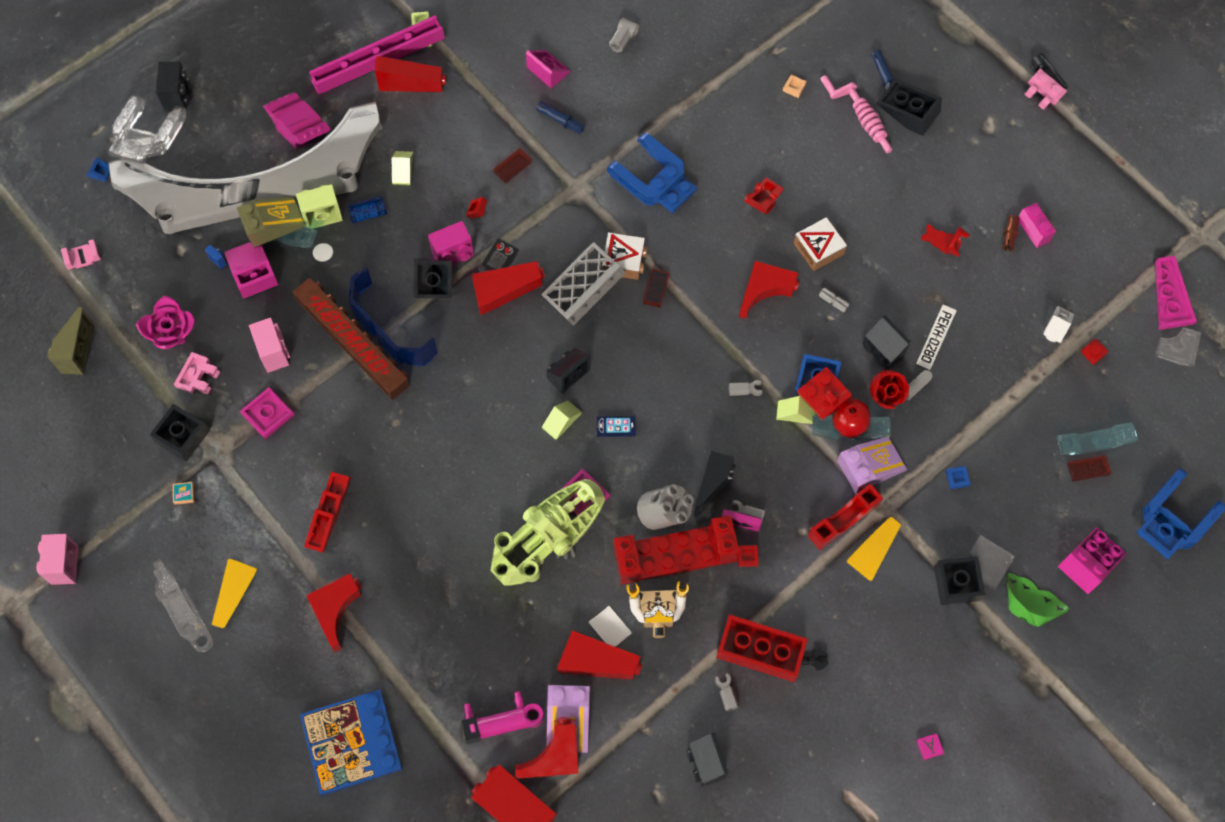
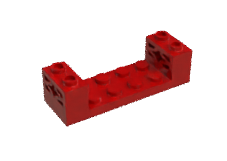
M731 515L711 519L710 526L637 541L634 540L633 535L613 539V549L621 585L737 562L740 554Z

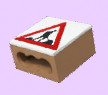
M827 217L796 233L794 245L813 271L843 256L847 247L845 240L840 237L835 226L830 223Z
M608 233L605 253L625 271V274L622 276L623 278L638 280L639 273L643 274L645 263L642 262V257H646L647 246H644L645 238ZM603 262L602 270H607L612 264L610 262Z

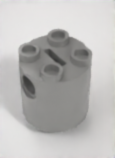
M675 484L648 491L638 500V517L641 523L652 530L685 523L691 515L694 503L693 496L688 494L683 487Z

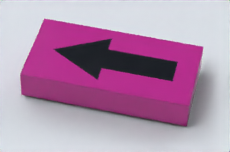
M726 509L723 510L722 517L731 515L733 525L759 532L762 519Z

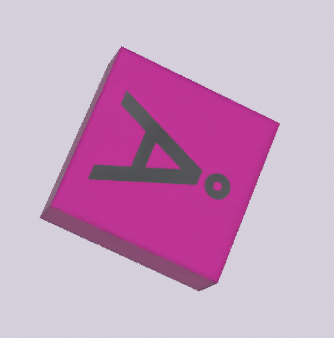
M937 734L916 740L923 761L944 754Z

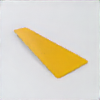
M889 517L849 557L847 563L869 581H872L901 524L893 517Z
M228 559L212 625L220 628L226 626L257 571L256 568L233 559Z

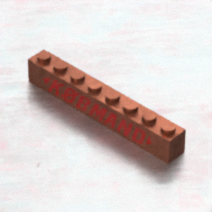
M309 278L296 288L293 294L297 302L391 400L395 399L409 387V377L402 369L399 371L395 367V361L391 357L387 358L383 354V349L378 344L374 345L371 342L372 338L366 331L362 332L359 329V324L354 319L350 320L347 317L348 314L342 306L338 307L335 304V299L330 294L326 295L323 292L324 289L319 282H314Z

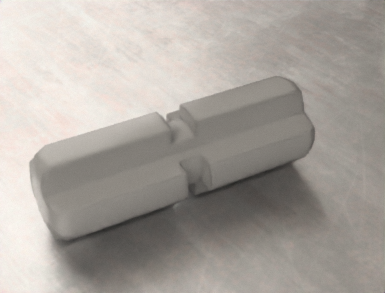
M826 287L820 291L819 296L828 303L832 302L833 306L840 311L845 312L848 309L849 303L839 296L836 297V294Z

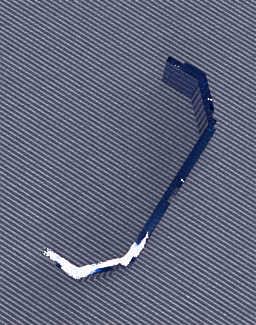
M366 267L351 276L350 297L348 298L354 316L372 335L377 337L379 343L398 363L417 366L428 364L438 354L435 339L431 338L420 348L398 347L359 305L360 293L372 285L368 268Z

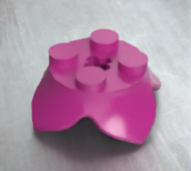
M163 296L156 302L153 314L140 318L136 323V327L141 335L154 342L157 348L170 349L178 344L185 343L187 335L194 326L195 318L191 312H183L180 305L174 299Z

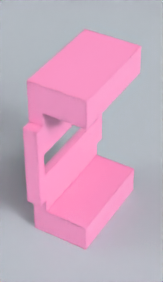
M94 239L88 241L89 245L86 244L72 248L71 251H68L67 248L61 249L64 264L68 270L85 267L101 260ZM80 249H83L86 261L84 264H81L78 253Z

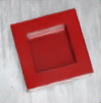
M483 197L471 200L466 216L470 219L483 216L488 200Z
M1096 338L1081 350V353L1093 365L1109 352Z
M758 545L738 546L740 551L738 567H758Z

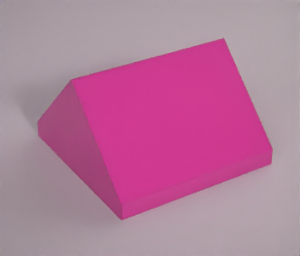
M527 50L526 52L527 68L550 88L554 87L570 72L567 67L547 50Z

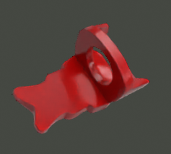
M928 224L926 227L927 233L923 234L921 239L930 242L945 254L959 257L960 237L968 238L970 234L962 227H958L955 234H947L941 230L934 229Z

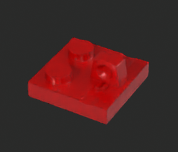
M827 367L797 390L798 395L822 421L852 397V394Z

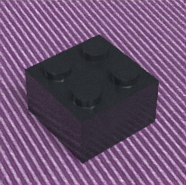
M180 61L159 62L156 94L164 111L186 112L187 105L190 102L188 89H191V81L187 78L186 69H183Z
M173 404L150 433V436L155 443L187 462L210 430L203 421Z
M978 556L938 560L935 564L934 571L941 605L978 602L983 599L985 590Z

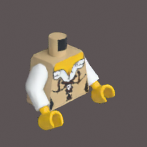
M679 581L677 583V590L639 591L637 583H635L636 589L630 591L629 585H627L626 589L630 595L631 612L639 622L644 624V627H653L654 638H664L665 627H672L673 622L679 620L685 609L686 593L689 590V584L687 583L685 589H680Z

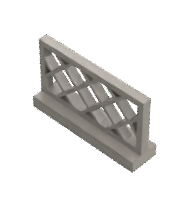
M593 242L541 295L574 326L625 274V271ZM596 249L598 251V259H589V254ZM601 262H610L612 264L607 270H601ZM589 263H598L597 271H589ZM579 264H585V272H576V267ZM597 275V280L594 283L588 284V276ZM585 276L584 284L575 285L576 277ZM572 277V285L563 286L564 279ZM584 288V294L581 297H575V289ZM571 289V297L562 298L563 290ZM554 290H559V298L551 299L549 297ZM571 301V307L564 312L562 310V302Z

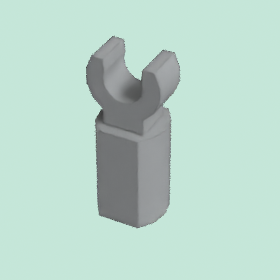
M755 380L752 383H729V396L749 394L760 396L762 395V390H756L755 386H761L762 382Z
M733 501L732 505L738 507V510L734 512L763 520L765 510L749 505L743 506L741 502Z
M727 673L725 674V683H721L718 676L715 677V684L721 688L719 692L726 712L739 708L733 687L729 685L731 682L730 675Z

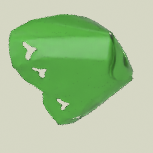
M1007 573L1009 610L1021 620L1039 627L1065 614L1070 609L1054 594L1038 590L1030 580ZM1023 584H1025V586L1029 587L1030 589L1024 590ZM1044 597H1046L1048 600L1050 599L1051 601L1046 603ZM1057 605L1063 610H1057Z

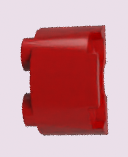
M765 178L761 183L758 182L756 184L754 192L752 194L749 193L744 202L761 213L768 214L776 205L774 202L782 194L784 188Z

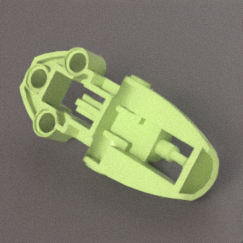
M584 479L559 490L538 506L529 507L523 514L526 524L512 536L507 532H500L496 535L491 572L504 586L537 581L541 574L539 567L543 564L544 559L553 551L558 556L565 555L593 524L605 502V497L600 487L592 480ZM577 493V498H575L572 502L568 501ZM591 500L594 503L575 519H570L568 514L575 509L574 506L580 501L586 502ZM502 540H509V544L507 546H500V542ZM526 541L521 547L526 553H533L516 568L506 558L514 551L515 546ZM533 567L536 569L534 574H526L528 568ZM499 568H508L506 573L498 574Z

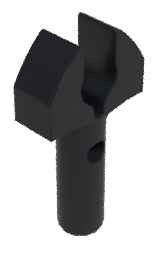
M814 649L810 657L802 658L800 666L812 665L815 667V671H821L829 662L819 663L816 659L818 657H827L828 654L821 649Z

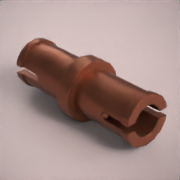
M1013 215L1008 216L1007 226L1003 232L1004 241L1002 249L1004 251H1007L1008 245V252L1014 250L1020 220L1016 215L1014 221L1012 220Z

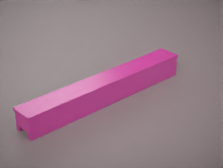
M436 16L430 17L309 71L312 78L311 81L320 95L375 70L376 56L400 59L445 39L443 28L438 23Z

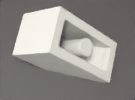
M1057 306L1043 335L1052 342L1057 341L1061 343L1072 323L1074 314Z

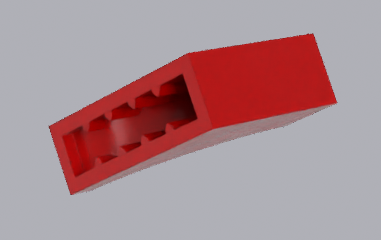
M755 261L739 317L746 319L752 307L767 297L777 295L791 297L793 290L797 291L800 280H796L798 273Z
M350 573L306 595L334 652L342 649L338 636L341 617L345 609L356 598L361 596L359 589L362 586L358 578L353 579Z
M564 716L554 720V730L549 744L536 758L526 763L515 765L516 779L579 774L575 719Z

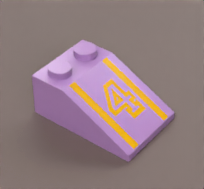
M889 437L856 445L841 452L837 460L855 494L863 490L870 483L872 486L907 470Z
M548 685L547 745L553 734L554 720H558L559 717L568 716L571 719H575L577 753H588L590 686Z

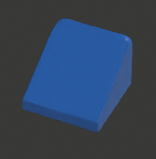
M96 157L86 176L106 181L110 173L109 163Z

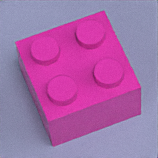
M463 221L428 235L431 252L435 259L451 260L453 266L460 261H467L474 256L472 240Z

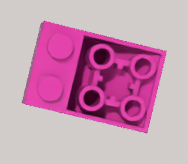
M249 242L224 252L243 299L278 285L262 245L253 247L252 243Z
M1096 527L1058 567L1082 590L1089 594L1126 556V553L1103 531Z

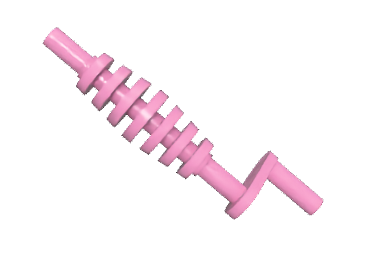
M827 75L821 77V81L828 90L831 99L848 94L854 101L853 108L859 122H861V126L876 143L880 142L886 153H890L893 149L886 140L887 132L878 113L867 103L866 99L859 97L855 91L857 85L850 83L835 90Z

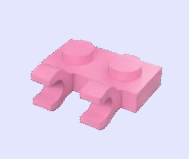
M1039 69L1028 82L1031 87L1025 95L1031 98L1038 91L1045 97L1038 105L1044 110L1050 102L1055 105L1067 90L1042 69Z
M191 352L174 385L176 388L192 394L197 389L208 395L212 388L208 386V383L200 381L204 373L217 379L220 371L217 370L216 366L209 364V358Z

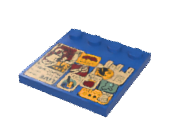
M380 689L300 714L321 796L402 770Z

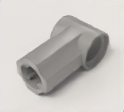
M624 17L620 20L617 31L609 42V46L613 51L617 53L623 52L630 39L636 36L639 24Z

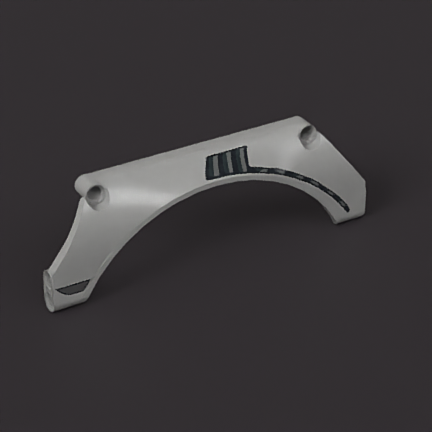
M376 102L351 107L342 121L324 140L299 157L269 170L234 178H187L160 171L133 156L109 162L110 178L114 190H119L132 198L153 218L159 220L165 234H172L239 218L240 215L236 207L253 200L294 196L296 204H299L296 193L330 184L333 186L335 195L355 191L358 188L355 173L359 171L364 154L377 132L382 129Z

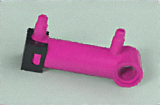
M520 691L514 694L517 709L478 719L474 717L471 705L469 703L465 704L464 713L466 719L461 721L466 743L478 742L483 738L529 727L536 728L544 720L543 710L537 704H529L525 707ZM535 711L539 714V717L536 720H529L528 714Z

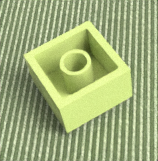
M332 184L296 193L307 230L343 221Z

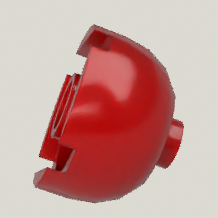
M884 370L873 377L870 382L869 391L876 404L885 409L896 408L895 406L905 402L909 394V384L904 375L894 370Z
M854 398L846 401L832 415L833 427L840 432L839 434L848 438L861 436L862 433L868 430L871 421L870 410L867 405L861 400Z

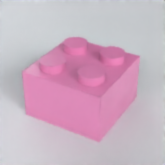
M268 318L249 325L259 357L267 373L289 366L287 359L290 358L278 324H273L272 319Z
M67 534L42 535L41 542L38 544L40 561L37 562V572L51 585L76 584L79 545Z

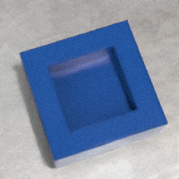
M209 245L205 249L209 259L220 269L227 265L224 260L225 255L219 248L215 250Z
M966 466L950 468L945 471L950 490L970 486Z

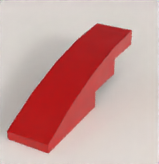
M335 472L330 473L326 490H323L318 509H315L304 547L324 553L339 516L351 477Z

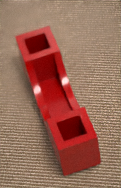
M870 483L838 512L828 518H824L811 528L808 538L821 551L880 506L883 497Z

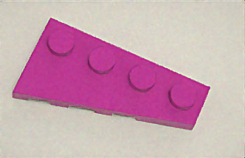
M1176 257L1157 258L1155 261L1159 330L1195 325L1197 320Z

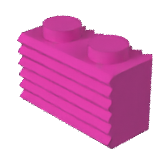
M1038 203L1022 209L1019 215V223L1035 247L1039 248L1049 243L1056 230L1048 221Z

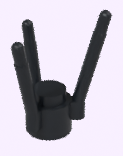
M1043 53L1036 55L1032 59L1033 65L1030 68L1034 75L1039 69L1043 71L1049 69L1065 89L1068 88Z

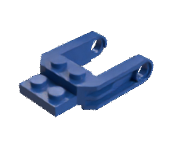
M644 132L637 139V142L649 152L650 156L665 167L650 181L649 185L644 184L617 161H613L607 167V171L613 179L645 205L660 203L673 214L697 191V187L684 177L683 161L650 134Z
M1181 467L1142 509L1144 524L1136 532L1167 559L1177 549H1190L1225 511V504L1219 500L1191 531L1172 512L1162 507L1163 502L1188 475Z

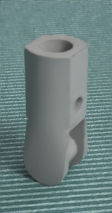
M924 370L916 379L909 383L907 400L913 398L932 379L930 371Z

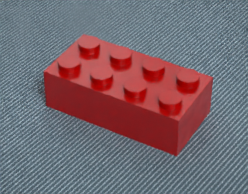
M729 614L716 658L794 683L799 673L808 639Z

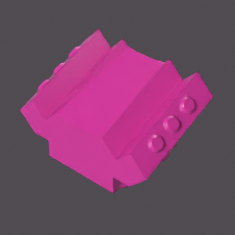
M297 93L285 95L263 105L272 118L277 131L296 150L306 146L309 140L331 131L327 123L322 121L319 115L304 100L299 98Z

